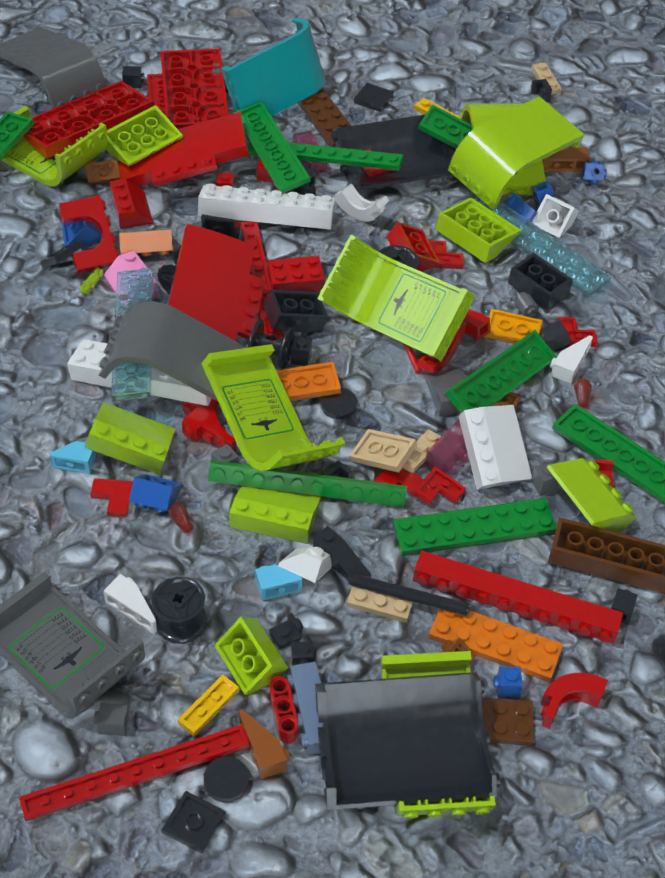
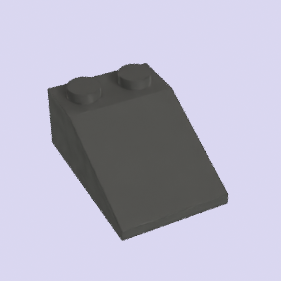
M460 369L425 373L424 378L439 417L460 414L445 392L465 379L464 373Z

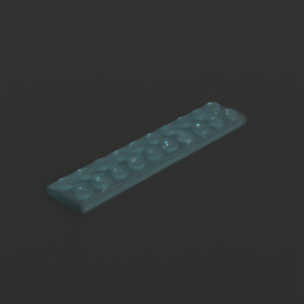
M479 197L474 198L483 206L521 229L520 234L511 242L512 245L528 256L535 253L572 278V286L587 297L610 282L611 276L501 201L498 207L492 210Z
M153 268L117 272L115 320L134 304L153 302ZM135 362L123 363L112 370V402L151 398L152 367Z

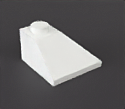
M546 194L531 224L561 238L572 226L579 211Z
M309 546L295 549L280 561L278 566L316 583L331 569L332 563L330 554L324 552L319 547Z

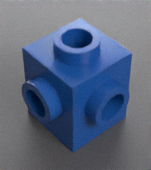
M591 161V163L583 164L582 181H589V184L597 185L606 178L607 169H605V164H601V161Z

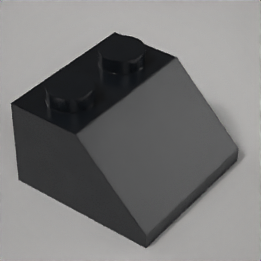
M202 214V228L236 239L239 238L240 221Z

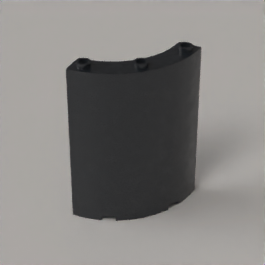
M426 114L334 128L331 132L332 142H335L336 148L370 149L374 152L403 154L404 160L399 171L394 170L368 177L362 167L340 164L341 173L345 174L349 184H352L356 190L453 175L448 171L456 149L418 129L420 122Z
M477 672L315 684L316 712L318 713V723H322V727H318L322 779L325 781L326 787L324 788L327 810L398 805L399 801H404V804L417 803L418 800L424 803L425 800L436 802L442 799L448 801L449 798L461 800L466 797L469 799L473 797H497V787H500V776L494 770L488 749L490 736L489 732L485 731L482 708V693L485 692L484 681L480 680Z

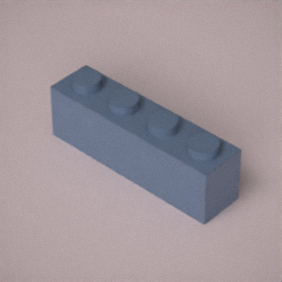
M316 662L290 666V675H287L286 678L290 688L293 689V702L298 711V714H296L298 727L302 728V734H300L301 745L306 747L308 755L320 753L318 727H322V723H318V713L316 712L315 684L321 683Z

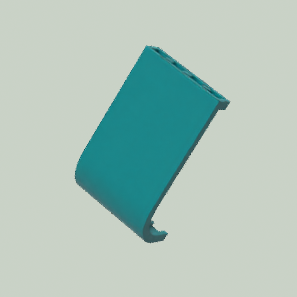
M297 17L292 19V23H295L297 27L296 34L232 67L224 66L221 68L235 112L262 101L270 115L273 116L313 95L324 87L326 79L307 20Z

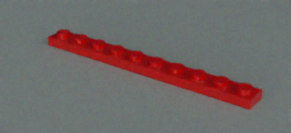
M252 221L240 222L243 242L254 246L250 274L265 280L259 310V318L264 321L265 325L264 334L271 335L273 333L276 334V337L283 338L282 331H272L263 306L269 290H272L258 224Z
M241 724L20 796L19 800L25 822L249 748V741Z

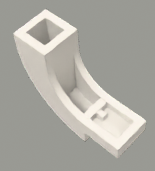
M352 184L344 187L333 196L344 212L360 221L374 220L386 208L384 205L389 202L387 196L376 201H368L359 195Z

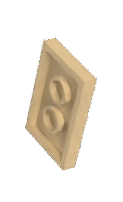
M368 429L349 457L352 462L399 472L418 444L416 439Z

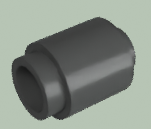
M522 292L516 296L515 304L523 316L533 317L537 314L539 307L530 294Z

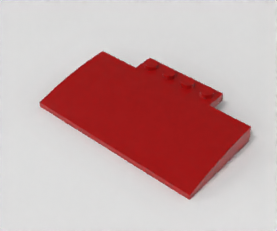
M220 48L160 51L162 74H147L148 97L154 101V104L177 129L229 115L225 82L221 71L222 59ZM220 68V74H213L212 69Z
M119 81L32 117L34 125L23 138L48 159L57 153L64 152V148H68V145L73 146L77 139L80 141V137L84 138L87 136L88 131L91 132V129H97L100 123L105 124L106 130H109L155 106L152 99L123 81Z
M241 112L180 128L178 130L183 135V138L131 166H127L118 160L120 180L127 179L137 186L153 182L154 187L217 170V164L249 155Z
M187 224L168 305L236 341L237 335L250 340L253 327L258 320L265 280L249 274L254 246L222 233Z

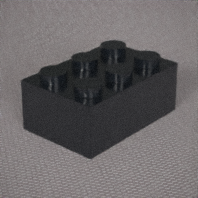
M532 253L511 268L508 284L521 293L526 292L530 294L538 305L545 310H549L570 294L573 279L535 253Z
M269 290L263 306L272 331H287L289 327H294L295 332L321 333L329 317L323 302L317 299L319 292Z

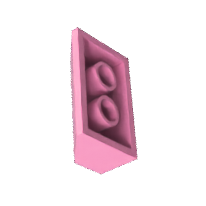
M134 250L118 256L104 274V278L126 308L159 297L158 282Z

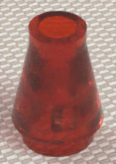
M579 379L574 385L578 406L580 407L589 406L592 385L587 379Z
M176 503L168 509L169 518L183 533H188L194 528L185 505Z

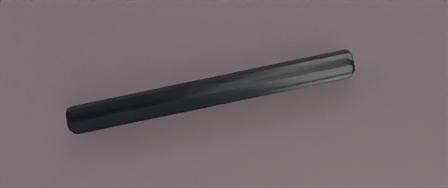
M351 573L349 577V585L466 616L470 613V603Z

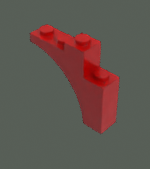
M211 399L208 406L182 401L183 411L188 415L182 420V433L187 438H191L196 442L203 438L207 443L213 444L218 449L228 444L236 453L235 438L225 431L216 416L218 401Z

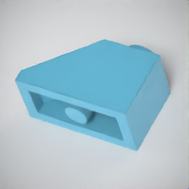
M72 442L50 453L52 468L90 474L97 457L96 451L85 448L86 442Z
M278 565L262 566L255 569V582L262 601L302 591V577Z

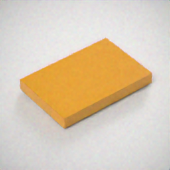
M491 309L489 315L490 333L484 337L515 344L533 330L540 334L543 320Z

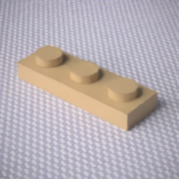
M532 64L531 70L537 80L547 79L552 88L551 95L561 94L562 88L547 64Z
M428 429L417 440V447L402 468L414 473L443 444L444 437Z
M352 586L346 607L407 623L413 602Z

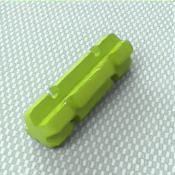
M98 267L94 269L93 273L90 274L80 287L82 294H89L91 289L104 275L103 269Z

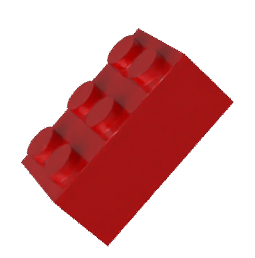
M319 255L268 260V273L272 290L319 292L320 295V291L325 285V277Z

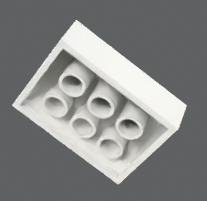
M514 405L479 407L464 410L458 416L477 490L532 479Z

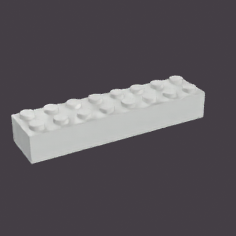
M214 184L203 185L198 197V216L204 214L242 221L331 229L335 198H331L328 195L320 197L314 194L300 195L296 192L282 194L278 190L270 192L264 189L250 190L247 187L232 188L229 185L220 187Z
M83 339L67 363L71 379L74 381L208 406L212 399L167 374L142 363H123L115 367L106 379L98 376L101 370L99 364L102 358L106 356L104 350L107 343Z

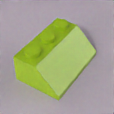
M241 616L214 645L244 695H249L270 685L271 679L281 676L288 669L287 664L256 618Z

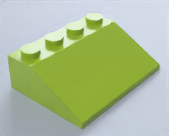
M155 105L107 130L106 150L112 157L127 166H131L183 138V135Z
M473 198L464 200L440 212L435 228L443 236H446L485 263L496 258L521 232V229Z
M103 402L88 435L85 448L159 474L169 450L175 428Z
M580 458L547 466V469L591 525L621 533L637 518L633 513V507L623 501L620 491L610 485V479L605 474H601L598 470L600 467L595 461Z
M241 486L229 512L230 527L308 544L322 496Z

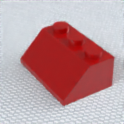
M127 179L109 181L111 199L120 229L153 224L142 188Z
M397 222L386 236L390 246L402 245L416 252L419 257V265L416 270L423 272L439 266L440 261L422 229Z

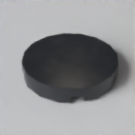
M341 388V394L321 396L320 407L323 413L330 418L345 419L346 416L350 417L355 413L357 398L352 391Z
M220 757L213 760L207 766L204 772V788L207 794L214 800L233 802L240 799L247 791L249 772L246 765L239 759Z

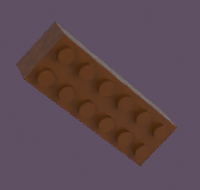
M559 517L548 563L665 594V545Z

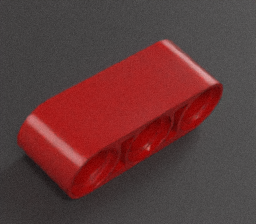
M276 676L270 681V703L279 740L285 744H291L298 737V719L288 680L285 677ZM276 689H282L283 691L278 692V691H275V690H276ZM281 708H286V709H288V710H287V711H281V710H279V709H281ZM285 728H291V729H293V730H291V731H285L284 729H285Z

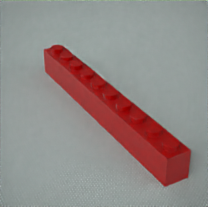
M421 551L414 569L413 581L420 585L430 586L442 592H449L461 598L477 601L480 604L494 606L503 611H510L522 617L538 620L541 623H548L564 630L574 631L583 636H590L602 642L614 644L619 631L623 612L432 553Z

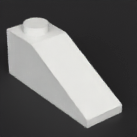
M588 336L561 351L557 358H553L550 368H552L551 376L571 384L590 350L593 337Z
M119 574L104 590L105 603L155 634L157 632L156 620L133 579Z

